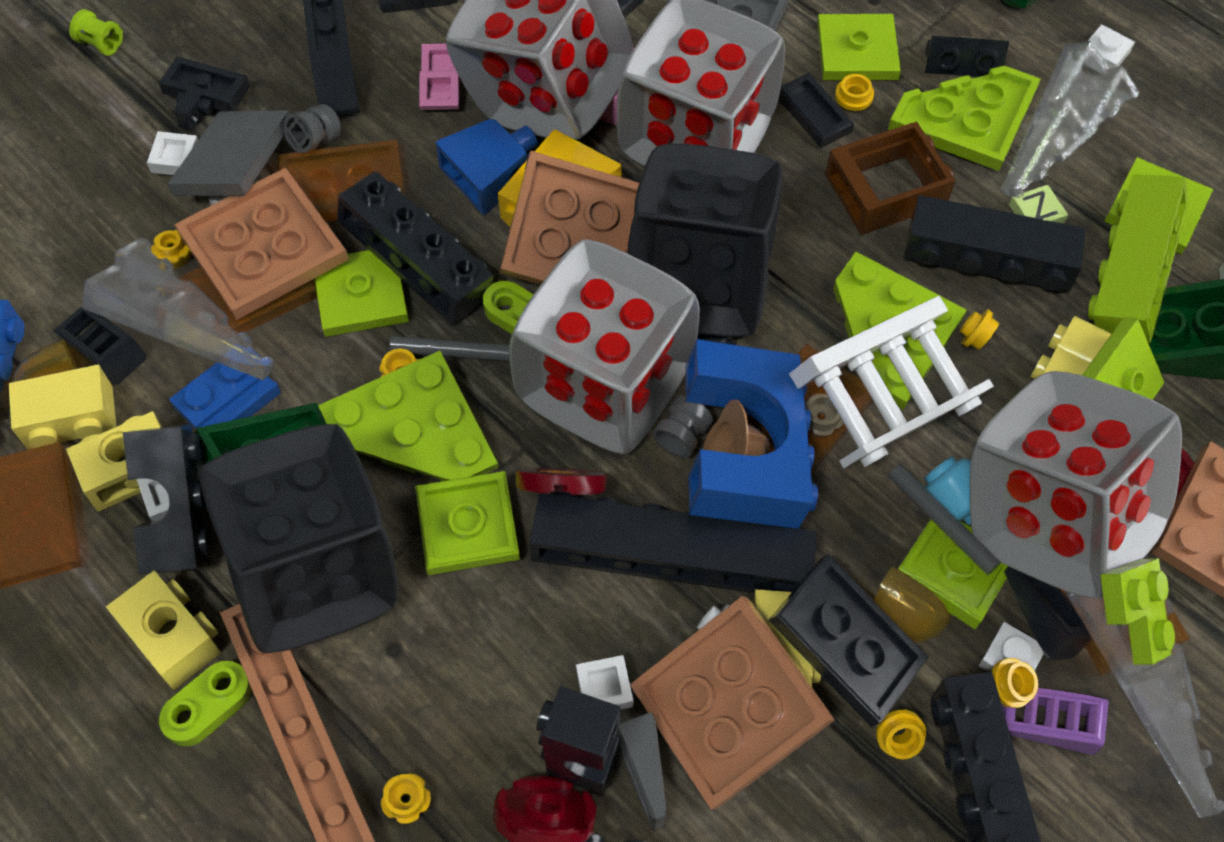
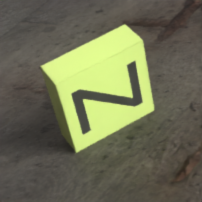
M1049 185L1012 196L1009 204L1014 214L1063 224L1068 217L1067 212Z

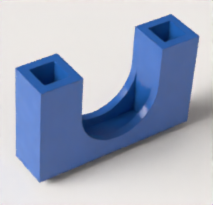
M696 339L685 366L686 402L725 407L730 400H739L744 407L745 413L758 420L766 428L773 440L775 451L765 455L748 456L700 449L688 475L689 515L799 529L808 512L814 511L818 499V488L811 480L814 448L808 445L807 433L810 427L811 413L809 409H805L804 403L807 385L797 389L789 375L790 372L801 365L800 355Z

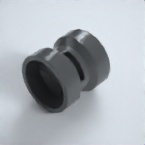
M318 104L306 111L292 113L284 121L285 138L289 145L299 153L309 152L319 145L333 143L340 136L341 126L339 118L335 111L325 104Z
M678 396L669 407L668 419H663L658 423L653 431V437L659 446L670 454L680 458H688L697 447V437L707 432L713 422V417L704 405L686 402V396Z

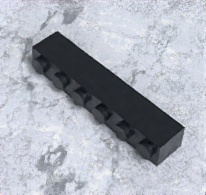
M552 492L551 494L539 493L529 545L531 561L748 593H755V589L792 592L814 566L817 531L806 530L801 525L799 529L694 516L689 515V512L669 511L664 506L658 504H645L641 507L622 504L619 500L609 497L591 500L577 498L576 495H571L570 492Z

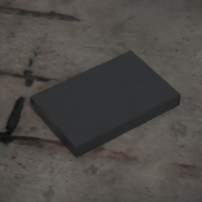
M829 554L818 560L768 620L870 727L882 722L929 658Z

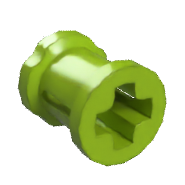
M82 9L73 16L70 22L69 34L72 40L79 44L88 43L98 49L99 53L105 56L114 54L122 43L123 30L119 24L113 21L104 22L98 19L92 11Z

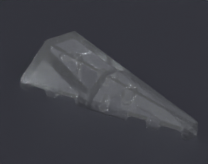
M1091 41L1064 46L1003 183L1001 191L1012 198H1021L1024 195L1023 190L1034 181L1042 180L1048 174V168L1055 162L1065 160L1098 131L1097 126L1106 118L1114 117L1120 112L1119 107L1125 101L1138 96L1140 91L1122 66L1109 68Z
M143 237L117 250L113 266L85 280L82 308L260 380L266 379L273 368L275 360L271 356L263 358L251 347L252 338L245 332L237 333L228 325V316L190 280L183 282L174 274L173 264L167 258L159 259L151 252V243Z
M1065 591L1198 817L1217 815L1224 810L1223 800H1217L1205 768L1213 765L1211 754L1208 750H1200L1193 725L1194 722L1201 719L1182 645H1178L1175 642L1171 650L1172 655L1154 665H1133L1128 624L1107 625L1103 598H1088ZM1169 599L1165 600L1166 616L1173 613Z

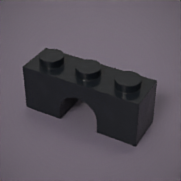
M192 424L123 432L128 480L143 478L155 480L165 488L169 496V509L162 520L146 521L133 527L138 573L147 574L152 571L157 573L198 568L207 562L206 555H210L212 551L210 529L203 527L201 509L206 508V503L200 481H198L196 462H200L202 458L199 435L193 434Z
M560 686L555 701L547 699L544 702L536 725V730L541 731L538 744L543 746L540 758L545 760L547 776L565 779L573 783L574 787L603 797L620 748V736H617L616 733L620 725L621 706Z

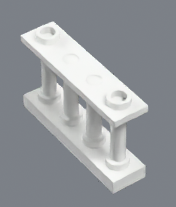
M940 296L811 356L789 373L797 389L814 381L818 388L823 386L858 446L857 450L839 460L843 468L859 460L864 467H867L888 455L889 453L885 446L954 409L958 416H961L981 405L982 402L978 396L994 387L990 379L968 389L935 334L934 330L937 327L933 321L948 311ZM911 335L914 341L919 340L953 397L952 399L938 406L903 347L906 344L905 337ZM880 350L883 356L888 355L922 415L909 422L906 421L874 367L872 360L875 357L872 353ZM848 366L851 372L856 370L890 428V432L877 439L873 437L839 378L842 375L841 368Z

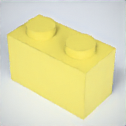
M99 364L9 383L11 429L27 450L51 448L57 443L84 439L87 436L101 434L116 427L113 387Z

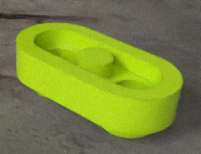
M511 281L493 283L486 289L483 295L485 315L491 322L513 334L521 313L534 294ZM504 305L511 306V308L508 310L499 309L501 306Z
M233 661L217 662L168 700L159 716V725L163 734L178 746H193L203 741L248 702L252 694V688L243 667ZM231 678L228 688L216 690L217 683L221 679ZM190 710L191 717L189 720L178 724V715L183 711Z

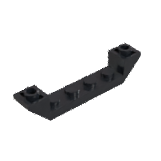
M303 0L309 57L318 104H325L331 107L337 116L360 113L343 0Z

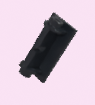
M932 35L931 39H927L925 54L928 57L925 73L976 77L988 75L990 69L1005 65L1010 42Z

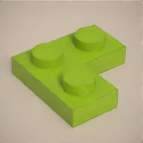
M1159 558L1138 559L1100 574L1107 625L1128 624L1133 665H1154L1172 655L1171 650L1175 643V632L1172 623L1167 620L1165 600L1168 596V580L1165 573L1160 570Z

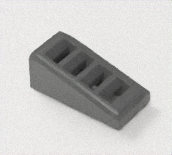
M650 712L621 723L616 735L620 736L619 751L650 828L656 831L664 827L666 803L656 720L653 717V713Z

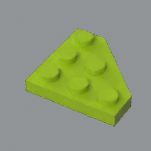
M1000 66L990 69L988 75L974 79L967 75L941 82L939 88L922 93L919 88L904 92L890 119L888 130L917 121L925 135H929L932 138L935 148L1000 171L1041 78L1007 66Z
M858 252L854 253L836 278L833 288L837 303L841 304L846 319L844 325L849 338L940 296ZM940 296L948 311L933 322L937 327L934 332L945 348L962 322L967 310ZM911 335L904 338L906 344L903 347L924 380L933 364L919 340L914 341ZM880 350L872 353L875 357L872 363L897 406L904 410L912 396L888 355L883 356Z
M440 350L318 405L326 423L338 424L352 442L356 453L379 459L381 463L412 473L419 472L438 478L441 482L484 475L498 469V463Z

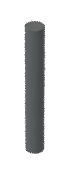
M391 336L390 351L402 348L410 351L413 355L428 356L440 350L443 357L510 362L509 344Z
M899 464L891 470L888 477L986 575L991 574L1001 564L905 467Z

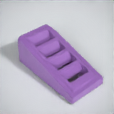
M1038 688L1035 697L1025 705L1023 722L1014 721L1016 708H1008L1002 705L1008 730L1012 736L1089 755H1094L1104 745L1108 713L1107 699ZM1038 705L1045 706L1043 725H1036ZM1059 710L1066 712L1065 729L1057 728ZM1080 715L1086 716L1085 732L1078 731Z

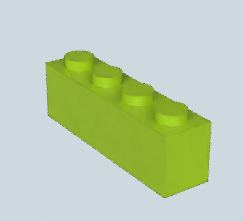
M1133 174L1128 191H1122L1119 200L1120 221L1118 225H1112L1109 234V248L1111 249L1109 259H1103L1100 264V290L1098 295H1092L1089 302L1088 317L1089 320H1094L1095 326L1112 334L1124 317L1138 318L1148 343H1151L1189 204L1185 177Z

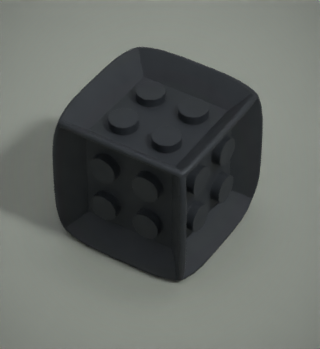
M694 144L659 145L652 150L648 157L635 197L634 217L630 228L627 254L669 274L687 286L696 295L700 309L698 334L743 337L753 335L758 328L767 291L768 261L775 240L782 190V166L780 162L756 153Z
M338 424L305 427L264 439L220 455L200 468V485L213 527L226 556L229 574L251 638L260 652H281L322 640L367 623L395 606L398 599V583L391 544L382 526L379 506L352 442Z

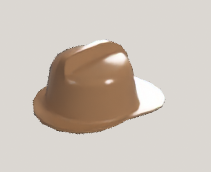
M730 400L723 409L718 421L708 433L703 449L759 456L767 454L770 450L768 438L748 424L747 415L739 400Z

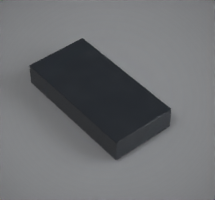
M810 73L781 86L778 100L820 148L852 133L854 127L852 120Z

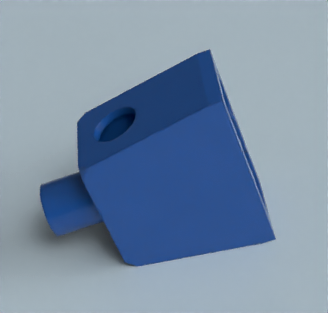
M488 119L436 141L435 144L439 168L484 216L499 204L498 192L528 159L527 152L537 147L538 142L533 131L526 125L509 134L497 120Z

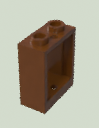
M917 121L831 149L825 172L826 178L860 235L910 219L918 195L949 201L955 184V177L951 167L944 164L936 152L932 138L929 135H925ZM905 157L923 186L879 201L862 171Z

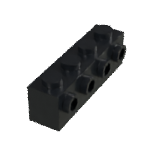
M374 171L338 195L337 222L451 325L454 326L483 304L484 292L492 285L494 274L490 272L488 266L482 260L474 258L465 250L454 235L446 233L431 220V217L423 208L417 207L405 197L395 183L387 181L381 174Z
M918 195L910 220L904 259L917 261L924 265H938L957 269L963 273H977L996 277L1007 282H1020L1040 286L1051 291L1070 292L1082 267L1086 228Z
M992 672L943 679L931 697L930 707L934 723L937 727H940L944 742V763L949 775L953 776L957 791V812L962 825L966 826L969 841L1041 842Z

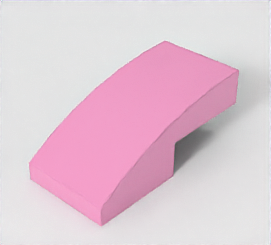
M446 43L422 44L421 71L419 76L420 110L459 109L461 79L450 59Z

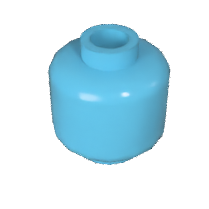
M951 456L924 477V480L928 483L925 488L959 521L963 519L967 525H970L969 481L971 460L962 458L956 461Z

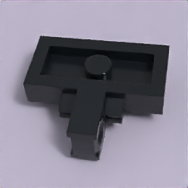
M178 56L159 81L162 94L176 97L177 105L173 110V114L176 115L178 127L193 131L201 122L203 113L210 114L213 108L222 111H234L250 88L247 75Z

